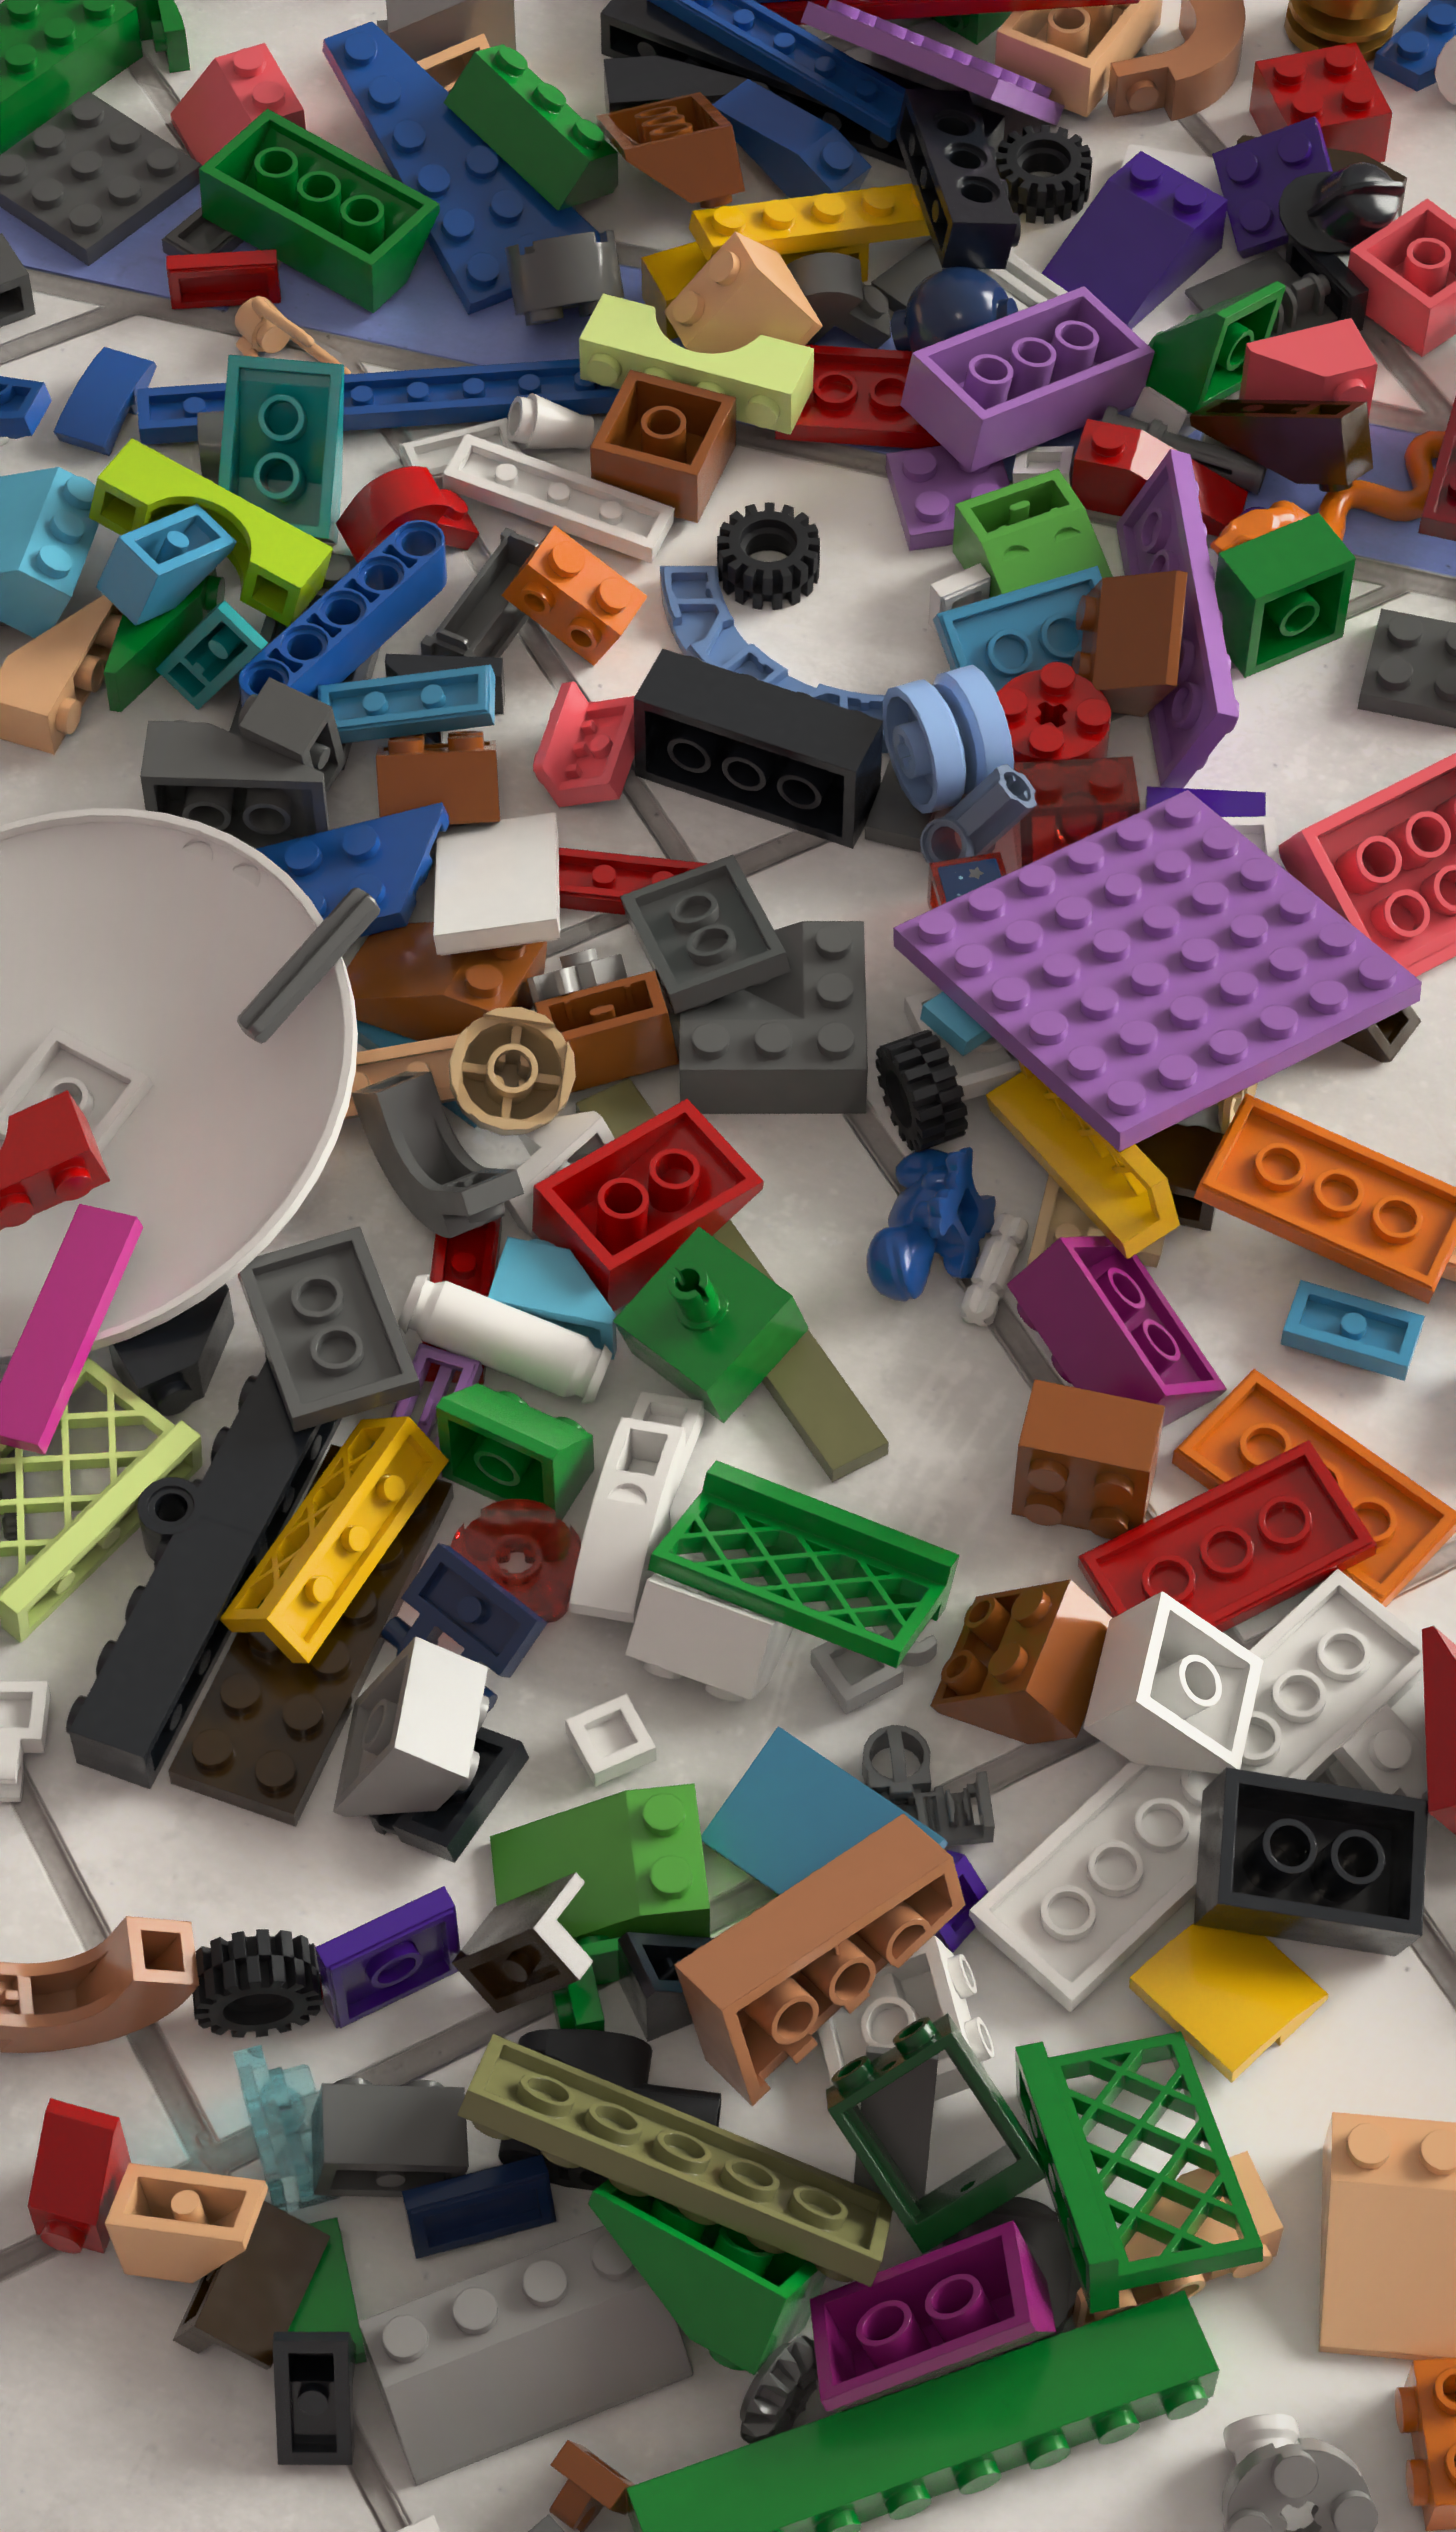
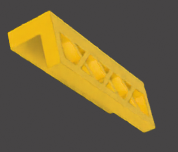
M1019 1060L1021 1072L985 1095L990 1111L1126 1259H1129L1180 1226L1167 1177L1139 1147L1134 1144L1120 1152L1116 1150Z
M409 1416L361 1419L221 1616V1622L232 1633L264 1632L292 1663H309L449 1460Z

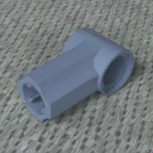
M1008 764L1001 765L944 817L937 818L928 823L922 831L920 839L921 852L926 862L932 868L938 870L939 867L980 861L988 858L995 849L996 842L1037 806L1034 797L1036 790L1026 776L1016 772ZM955 831L961 838L962 849L959 848L956 842Z

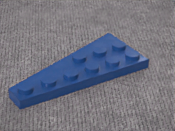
M371 21L323 40L322 52L392 178L440 203V212L427 241L468 315L513 298L505 254L506 247L518 244L520 255H524V247L533 246L532 241L586 232H595L596 243L600 242V233L574 208L569 207L557 211L443 102L449 92L375 23Z

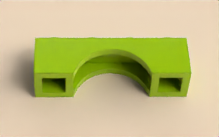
M131 438L97 477L88 518L119 535H123L198 504L237 541L234 549L226 557L234 565L240 578V601L285 626H290L323 587L333 547Z

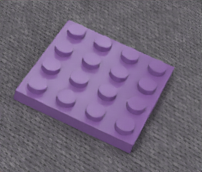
M829 0L827 8L808 1L801 19V23L1057 126L1065 107L1049 99L1052 88L837 0Z

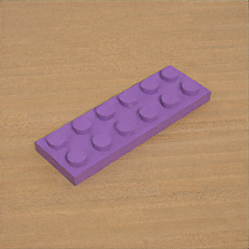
M1173 449L1168 451L1117 522L1116 528L1124 575L1174 570L1188 572L1177 687L1148 713L1160 786L1184 788L1196 771L1201 770L1205 766L1209 755L1222 738L1234 729L1239 718V703L1234 695L1230 673L1231 659L1227 654L1222 629L1223 615L1218 607L1214 585L1215 571L1210 564L1206 542L1207 528L1202 520L1198 498L1199 485L1195 480L1191 455Z

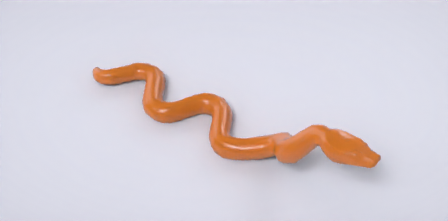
M1427 431L1416 436L1409 443L1404 459L1406 470L1413 486L1412 490L1399 491L1379 484L1355 480L1353 481V486L1347 490L1326 493L1320 503L1318 512L1341 541L1346 529V515L1351 509H1361L1392 521L1407 522L1421 518L1434 474L1432 459L1439 456L1445 431ZM1286 500L1274 502L1269 509L1250 510L1232 520L1222 530L1219 537L1210 544V548L1219 555L1222 551L1306 518L1310 514Z

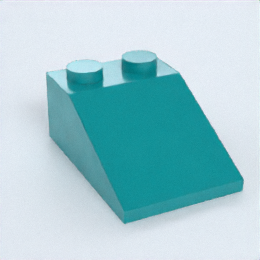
M228 354L218 485L264 509L301 531L312 535L323 543L334 544L338 543L339 530L335 523L340 518L342 494L344 365Z

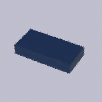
M543 2154L401 2191L416 2259L557 2222L549 2174Z

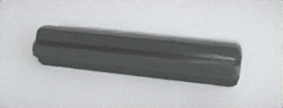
M357 887L351 889L237 1018V1023L248 1037L258 1043H265L380 914V908L371 895Z

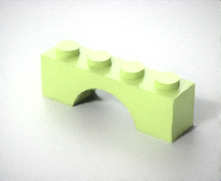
M604 293L579 338L580 379L620 389L629 371L634 370L736 397L737 421L790 435L813 390L814 348L760 335L749 344L733 351L715 354L694 352L676 345L663 334L656 320L655 307Z

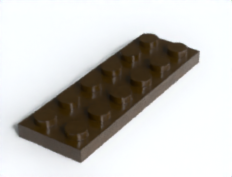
M331 1444L306 1496L341 1447ZM440 1479L434 1481L309 1663H292L264 1632H237L168 1770L171 1784L296 1827L385 1642V1639L381 1637L382 1630L392 1618L398 1615L404 1602L401 1597L417 1575L454 1498L452 1483Z

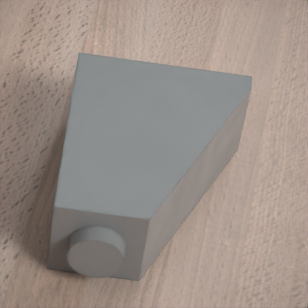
M386 0L387 20L377 21V26L415 62L483 33L490 47L504 44L506 47L516 50L514 0Z

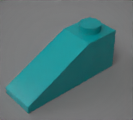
M224 600L181 641L155 670L199 710L251 661L268 642Z

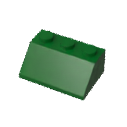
M501 44L474 52L443 103L557 211L613 193L618 186V152L604 139L605 136L602 130L594 123L582 119L566 104V98L563 93L556 87L544 83L527 67L526 59L518 51Z

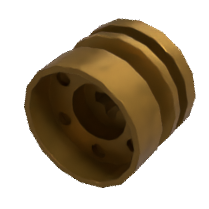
M1289 0L1284 28L1289 40L1302 52L1356 42L1367 62L1375 59L1376 52L1392 38L1400 0Z

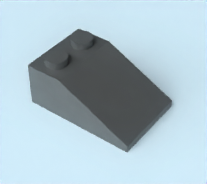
M182 720L173 722L148 721L140 775L145 809L147 811L167 813L201 822L236 837L254 849L330 830L323 772L210 723Z

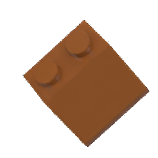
M1174 570L1102 578L1087 595H1082L1076 613V629L1083 631L1082 649L1076 652L1072 668L1075 674L1088 679L1096 690L1102 691L1109 703L1111 712L1144 717L1177 687L1188 572Z

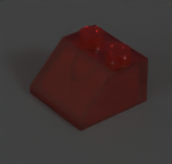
M1133 756L1014 763L1013 770L1024 774L1036 790L1034 797L1037 806L1013 827L1018 869L1140 812Z

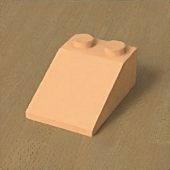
M1332 2112L1323 2145L1318 2352L1407 2360L1456 2358L1455 2122Z

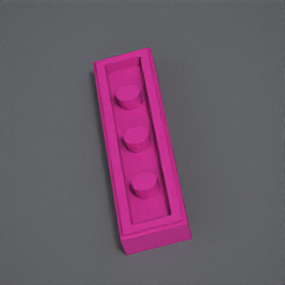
M83 1204L78 1205L0 1382V1444L43 1455L46 1454L143 1230V1226L136 1216Z

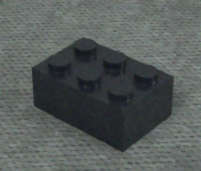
M1226 1767L1202 1792L1194 1925L1397 1956L1422 1937L1428 1800Z

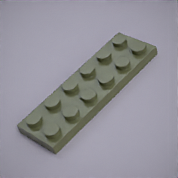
M492 2035L457 2114L462 2118L472 2121L474 2127L481 2133L500 2140L513 2138L535 2147L541 2151L545 2158L559 2166L566 2168L583 2167L609 2178L613 2186L626 2194L637 2197L650 2195L677 2206L681 2214L696 2223L703 2225H715L718 2223L746 2235L747 2239L754 2246L766 2252L774 2254L787 2252L814 2263L815 2267L822 2274L840 2282H852L855 2280L869 2287L872 2286L882 2263L893 2212L892 2207L883 2195L498 2035Z

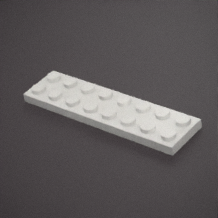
M1339 1569L1335 1570L1249 1650L1262 1659L1263 1664L1240 1770L1314 1782L1337 1760L1332 1752L1377 1709L1386 1704L1390 1708L1394 1706L1423 1678L1422 1637ZM1129 1761L969 1910V1916L976 1929L1071 2013L1196 1894L1202 1792L1219 1774L1136 1764Z

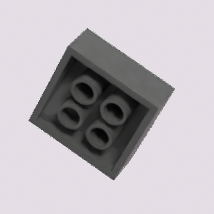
M802 921L776 929L774 931L786 951L791 972L774 977L762 985L747 987L720 997L703 1007L691 1008L680 1012V1102L688 1098L701 1114H866L868 1058L864 921Z

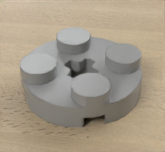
M1297 2438L1300 2444H1286L1275 2448L1273 2443L1257 2448L1237 2465L1230 2475L1222 2494L1223 2529L1225 2532H1374L1378 2524L1377 2509L1358 2467L1340 2449L1314 2438ZM1307 2500L1315 2504L1311 2511L1314 2520L1309 2526L1304 2529L1299 2528L1296 2531L1286 2530L1287 2522L1281 2513L1286 2505L1289 2504L1299 2509Z

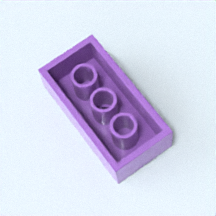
M1083 286L913 352L900 405L969 472H973L1084 427L1087 419L1101 420L1109 405L1117 407L1118 412L1135 406L1146 385L1155 351Z

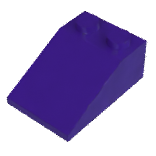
M1140 151L1106 181L1041 274L1067 292L1085 286L1132 330L1222 249L1228 200Z

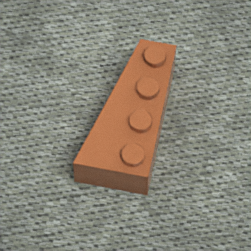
M901 1814L674 1964L705 2060L751 2106L756 2104L771 2089L764 2080L788 2057L798 2064L818 2045L811 2035L841 2007L851 2014L870 1996L868 1991L874 1982L875 1975L888 1963L900 1968L965 1906L953 1856L905 1814Z

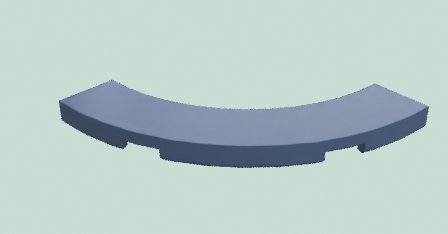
M660 566V583L664 611L671 632L684 656H693L703 662L739 674H748L758 680L794 692H803L815 699L849 710H858L870 717L882 720L883 699L885 695L850 692L819 684L815 688L789 676L788 669L769 658L754 644H748L735 628L734 619L723 599L717 566ZM883 727L882 753H888Z

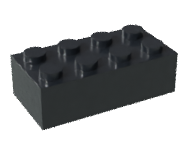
M662 649L633 698L635 776L853 849L866 825L881 784L883 720L870 717L858 710H849L815 699L803 692H794L758 680L748 674H739L703 662L693 656H684Z

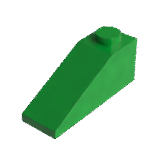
M216 568L175 609L136 626L124 614L122 615L104 669L110 711L122 712L160 676L155 669L219 603L224 601L225 579L224 577L217 576Z

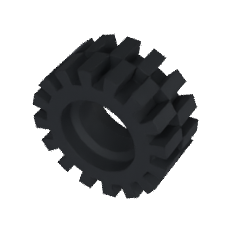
M1041 124L1040 132H1034L1032 125L1023 127L1022 136L1014 130L1008 134L1007 142L1004 140L1000 142L998 152H996V167L1000 178L1005 179L1007 182L1008 200L1013 213H1018L1019 216L1025 213L1026 222L1035 224L1036 216L1044 217V224H1053L1054 215H1059L1061 220L1065 221L1071 218V210L1078 214L1083 209L1084 202L1088 201L1090 193L1092 157H1090L1091 150L1089 146H1082V138L1075 134L1068 139V129L1059 127L1057 133H1051L1050 125ZM1048 172L1055 174V176L1040 177L1030 173Z
M765 502V510L760 512L757 511L755 504L745 506V517L738 511L729 515V524L723 522L720 527V536H717V568L719 582L722 581V589L727 595L735 592V601L744 605L748 598H751L752 608L759 610L763 609V602H772V610L782 609L783 599H787L791 606L800 602V592L808 597L813 591V583L817 584L819 579L820 538H818V529L815 523L809 525V516L803 512L794 518V507L784 504L781 512L775 511V503ZM760 551H776L788 557L779 561L764 562L753 559L750 555Z
M924 1030L879 1046L880 1048L876 1051L878 1059L875 1060L877 1070L881 1074L877 1076L878 1083L885 1093V1096H882L885 1106H889L891 1110L890 1119L894 1126L898 1125L899 1136L903 1142H907V1147L911 1151L920 1152L964 1136L966 1134L965 1130L968 1129V1122L964 1116H967L968 1112L967 1106L962 1102L961 1097L965 1095L962 1086L957 1084L955 1077L958 1073L955 1066H950L948 1062L950 1055L945 1047L941 1048L940 1039L937 1035H932L930 1030Z
M256 1929V1936L246 1937L244 1931L231 1933V1941H226L219 1937L210 1941L211 1948L201 1946L195 1951L199 1986L192 1993L195 2020L198 2019V2025L203 2029L211 2027V2032L218 2035L231 2030L232 2037L244 2038L246 2032L255 2031L256 2037L268 2036L269 2029L276 2028L280 2033L292 2030L291 2023L302 2026L310 2021L309 2015L317 2016L321 2011L322 1995L316 1946L314 1943L309 1944L308 1938L303 1935L292 1939V1932L280 1930L275 1936H269V1929Z

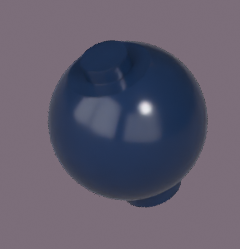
M969 267L945 268L934 272L919 283L908 300L907 309L894 311L891 319L893 342L896 350L915 352L1016 313L1018 308L1014 299L1008 298L1001 285L988 274Z

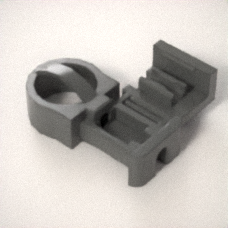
M890 1725L878 1729L869 1736L864 1745L862 1776L866 1786L942 1836L948 1842L947 1846L993 1842L995 1824L987 1771L976 1772L975 1783L967 1784V1787L963 1788V1792L950 1793V1789L945 1790L944 1794L943 1786L934 1787V1792H931L929 1768L931 1752L927 1741L918 1731L907 1726ZM890 1748L893 1779L879 1774L872 1766L874 1756L883 1749ZM904 1749L913 1752L920 1762L919 1770L910 1777H907ZM976 1797L980 1825H974L971 1798ZM896 1801H907L904 1804L895 1803Z

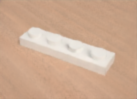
M467 433L443 472L444 489L552 528L555 525L563 532L649 563L653 562L674 523L675 508Z

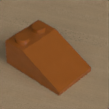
M434 922L408 923L404 927L369 935L347 967L355 1000L356 1020L416 1041H423L461 1034L473 1021L482 1018L485 1013L496 1008L523 1007L531 1010L534 1005L527 978L544 974L547 941L441 956L437 955L433 936Z

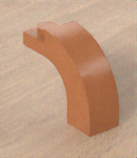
M1181 0L1179 30L1185 40L1183 44L1166 52L1111 63L1107 104L1113 117L1164 107L1170 121L1196 114L1219 100L1231 87L1239 71L1246 20L1244 1Z
M126 1916L102 1943L81 1954L43 1963L0 1962L1 2053H39L90 2046L136 2032L169 2015L183 2004L199 1986L192 1923L190 1921Z

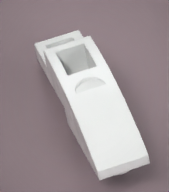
M641 1391L631 1417H621L600 1475L586 1524L569 1600L571 1613L629 1623L635 1622L646 1580L654 1574V1572L648 1570L651 1553L671 1530L670 1508L705 1421L704 1401Z

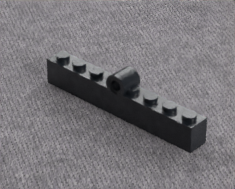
M266 1353V1361L259 1375L249 1376L241 1390L238 1402L239 1412L231 1427H222L214 1440L210 1457L211 1465L203 1480L195 1479L193 1482L178 1477L159 1479L145 1488L139 1497L137 1510L147 1554L154 1561L155 1570L146 1587L139 1585L132 1593L125 1613L126 1624L117 1641L109 1640L102 1649L96 1666L97 1679L87 1697L80 1695L69 1712L66 1732L70 1734L76 1763L151 1789L232 1633L221 1622V1616L291 1519L342 1420L340 1418L294 1432Z

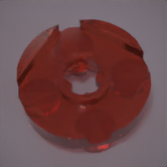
M507 1499L494 1502L480 1509L481 1517L473 1520L466 1529L463 1523L455 1533L450 1547L546 1622H555L566 1614L581 1549L579 1536L571 1524L569 1529L563 1521L556 1518V1511L544 1503L528 1499ZM519 1552L524 1553L526 1563L533 1565L529 1569L524 1570V1572L509 1573L507 1569L500 1568L498 1563L509 1562L511 1553Z

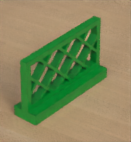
M716 1460L706 1472L702 1492L651 1553L648 1570L897 1668L929 1620L937 1621L946 1609L960 1555ZM745 1549L750 1557L727 1559L722 1551ZM702 1553L707 1561L693 1562L678 1555ZM806 1573L811 1582L789 1584L784 1575ZM763 1577L769 1586L756 1587L741 1581V1579ZM867 1597L873 1606L851 1608L845 1599ZM825 1601L830 1610L817 1611L804 1606L802 1603ZM887 1625L895 1638L890 1640L866 1630L865 1627Z
M1181 2031L1048 2057L1043 2041L1015 2047L1017 2097L1032 2142L1042 2157L1046 2173L1045 2181L1090 2314L1119 2308L1120 2290L1263 2261V2245ZM1172 2059L1176 2070L1165 2086L1136 2074L1143 2064ZM1092 2075L1108 2082V2084L1094 2100L1069 2089L1066 2080ZM1123 2089L1152 2101L1140 2119L1110 2107ZM1167 2109L1195 2120V2126L1185 2139L1155 2127ZM1097 2123L1127 2135L1115 2153L1087 2142L1086 2138ZM1142 2142L1172 2155L1160 2173L1130 2161V2158ZM1187 2162L1215 2174L1216 2179L1205 2194L1175 2181V2178ZM1096 2167L1102 2169L1099 2174ZM1117 2176L1147 2189L1134 2208L1106 2196V2190ZM1161 2197H1165L1193 2210L1179 2229L1149 2216ZM1222 2197H1224L1225 2203L1220 2201ZM1207 2217L1234 2228L1239 2240L1212 2244L1194 2235ZM1115 2222L1121 2224L1118 2229ZM1136 2231L1167 2245L1160 2256L1129 2262L1124 2248Z

